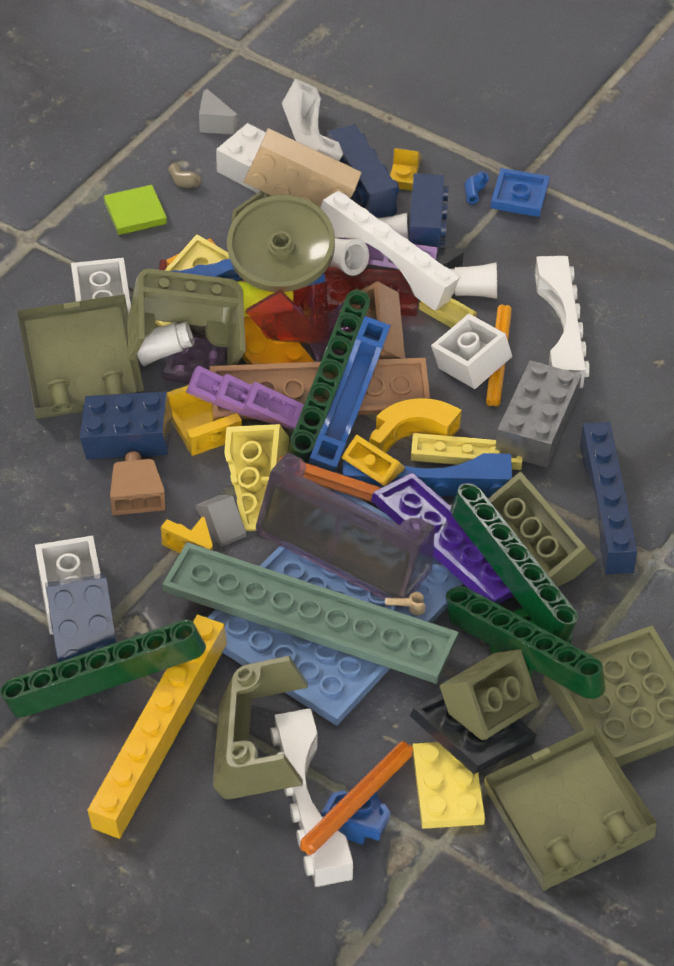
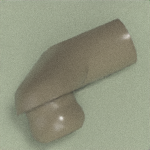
M177 163L169 166L168 171L178 187L197 188L200 186L202 181L200 175L192 171H182Z

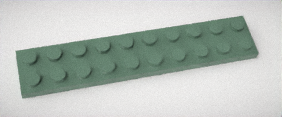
M186 542L162 584L163 592L435 684L438 683L458 640L459 632L188 542Z

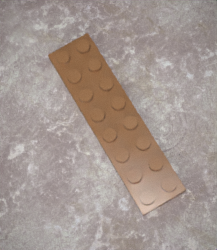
M426 358L379 359L358 415L380 414L387 407L404 400L430 399ZM321 362L210 366L209 371L222 377L225 374H229L250 385L257 382L305 404ZM331 373L323 374L328 379L336 378ZM321 396L314 397L316 401L321 403L327 401ZM212 404L213 421L236 413ZM238 414L241 420L254 419Z

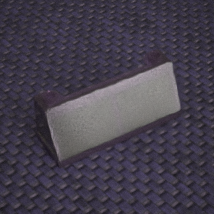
M287 452L271 470L256 522V533L383 599L409 598L432 571L435 525L420 518H409L403 521L401 525H398L303 477L306 471L305 462L301 458Z

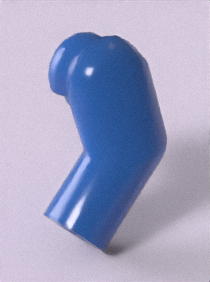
M479 171L477 175L471 176L464 184L466 200L469 204H475L479 201L478 192L489 181V176L484 171Z

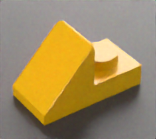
M394 148V159L390 176L393 180H396L399 189L412 191L414 173L418 174L422 159L420 152Z
M202 517L192 530L168 519L161 526L162 545L181 553L186 542L213 551L205 517Z

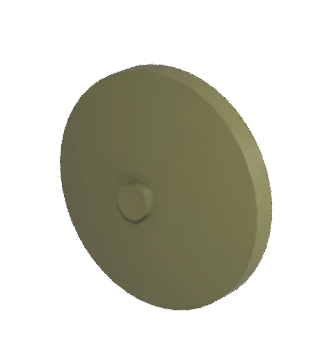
M292 195L265 197L245 207L233 220L227 236L228 256L235 272L248 284L270 292L294 291L316 281L329 267L335 252L334 229L326 213L311 201Z

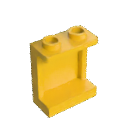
M188 386L167 392L172 410L171 422L192 456L225 445L227 427L242 426V420L238 413L213 421L212 403L186 393Z

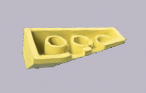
M280 424L227 427L224 453L229 464L230 477L235 488L236 501L246 532L273 530L285 474L277 471V465L281 456L288 457L289 436Z

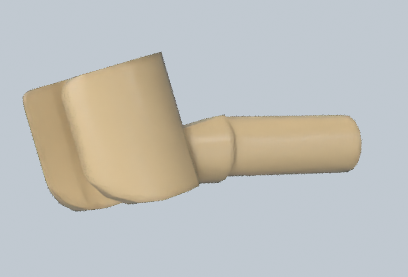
M413 592L409 598H385V605L409 607V611L413 615H422L425 612L424 596L420 592Z

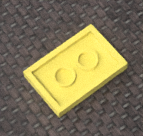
M439 742L413 744L412 752L422 829L484 825L485 816L479 774L470 772Z

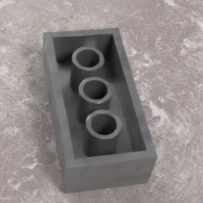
M530 360L498 427L495 450L501 451L500 454H511V458L520 456L523 457L522 461L548 468L577 402L582 374Z

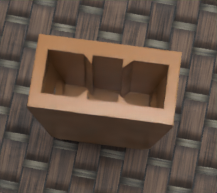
M129 452L125 455L124 462H116L114 464L110 491L112 515L165 510L164 488L153 460H142L140 453Z

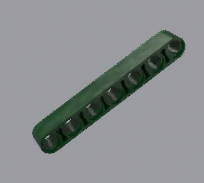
M361 290L351 291L345 299L292 434L288 450L291 459L304 463L310 460L360 327L368 312L370 299ZM357 304L361 306L362 309H354L351 307V305ZM342 327H349L353 332H345ZM333 350H341L344 355H336L333 353ZM331 373L336 378L328 379L323 374ZM321 396L327 401L321 403L316 401L314 397ZM314 420L318 425L309 426L305 421ZM302 443L305 444L308 447V449L300 450L295 445Z
M460 485L450 509L454 519L535 624L568 642L578 621L576 610L484 493L475 485Z
M457 586L446 592L448 616L452 624L502 652L521 649L528 667L584 698L594 699L604 694L606 689L603 664L599 659L467 587Z
M181 620L14 677L2 685L0 695L13 715L19 718L26 717L194 660L204 653L206 643L194 622L191 620Z

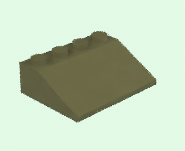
M521 471L488 499L557 587L576 578L597 560Z

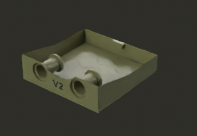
M125 294L17 311L36 419L83 412L85 396L144 393L137 355L134 360H128L129 314Z
M653 625L583 650L599 659L603 664L606 689L604 694L598 698H584L546 676L543 677L542 683L564 713L576 734L595 725L619 766L674 746V660Z
M595 725L484 777L487 793L543 891L655 838L656 820L624 775Z

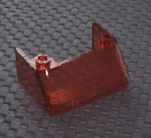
M326 279L323 283L294 290L293 302L280 289L247 308L245 313L261 328L263 335L274 342L318 344L328 338Z

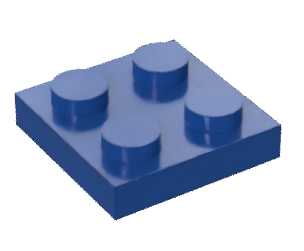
M501 168L491 200V209L540 217L550 176Z

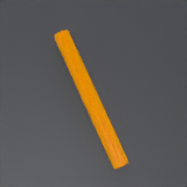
M501 304L497 309L495 328L505 333L508 340L512 308L509 305ZM505 364L489 377L486 404L488 406L498 407L501 403Z

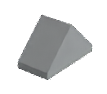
M208 89L204 90L199 110L200 132L234 135L238 131L237 114Z
M219 495L195 505L200 516L205 517L207 527L221 547L246 537V531L233 496Z

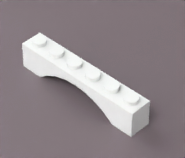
M295 79L282 102L295 140L339 161L343 155L339 142L319 134L318 112L321 98L317 88Z
M340 191L323 200L321 209L332 223L335 238L359 239L381 251L402 272L415 297L433 310H438L450 301L460 278L451 272L450 269L441 265L430 257L428 253L423 252L407 238L398 234L386 223L377 219L368 210L359 206Z
M568 256L537 257L535 268L537 294L547 300L555 309L564 330L560 340L550 351L549 366L582 374L580 388H583L584 377H589V362L584 361V357H586L585 341L581 342V338H583V324L578 322V319H580V305L575 303V300H577V286L572 285V282H574V267L569 266Z
M311 708L275 715V727L270 728L273 746H279L280 752L277 755L284 753L303 779L302 786L284 789L287 797L292 796L293 804H290V812L293 823H299L300 830H297L299 846L301 839L323 818L312 803L306 786V774L310 762L317 751V730ZM336 831L313 855L307 854L303 858L306 875H312L315 887L352 880L353 861L346 836L339 831Z

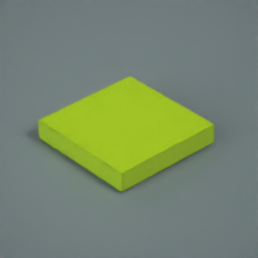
M152 185L104 195V203L118 235L167 224V217Z

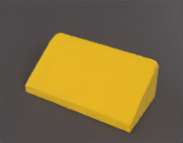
M358 435L354 437L341 457L383 486H387L405 468L399 461Z

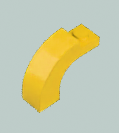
M409 399L395 403L376 416V429L372 432L369 443L387 453L398 440L413 435V433L454 436L460 429L462 410L448 403L433 399Z

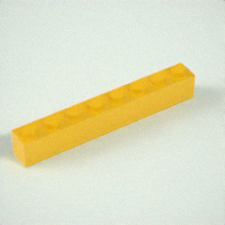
M197 615L193 622L206 643V650L200 657L166 669L88 808L92 829L118 839L121 838L227 645L225 625L223 623Z

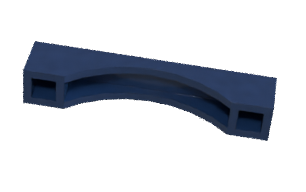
M611 422L583 423L580 448L583 463L590 475L595 494L601 556L605 574L634 573L637 547Z

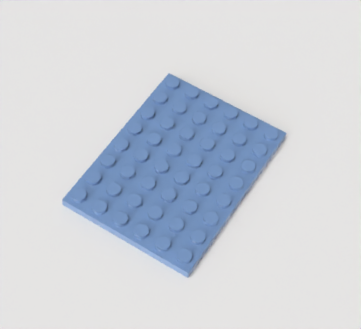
M335 491L260 565L261 567L433 623L447 608L445 595L449 589L457 586L467 587L387 514L360 498ZM413 592H420L424 596L425 612L422 615H413L410 613L409 607L385 605V598H409ZM215 610L208 617L225 625L227 645L222 653L242 666L290 656L308 682V688L285 693L306 707L311 708V710L336 726L391 669L219 610Z

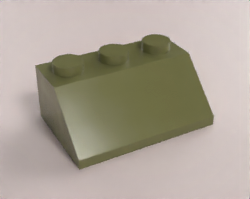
M521 649L493 653L439 685L449 714L481 740L491 737L540 706Z

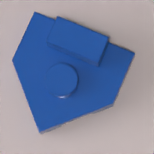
M345 790L332 793L321 812V816L324 817L348 793ZM376 791L337 831L345 835L347 840L362 845L367 837L379 841L389 823L391 813L387 806L381 803Z

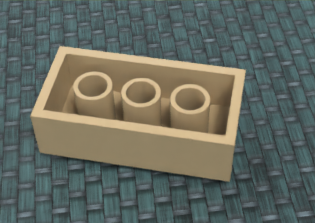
M268 128L243 183L271 196L292 195L301 197L321 208L323 200L337 191L351 198L361 172Z

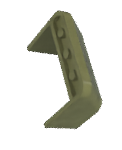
M144 269L139 273L135 282L128 318V360L135 359L145 337L150 336L154 331L155 321L172 323L187 321L189 325L205 326L208 341L215 346L227 348L228 365H237L246 351L243 290L238 282L227 278L157 269Z
M290 656L240 667L234 673L220 700L213 787L224 799H234L303 785V779L284 753L258 758L256 747L249 741L252 699L308 688V682Z

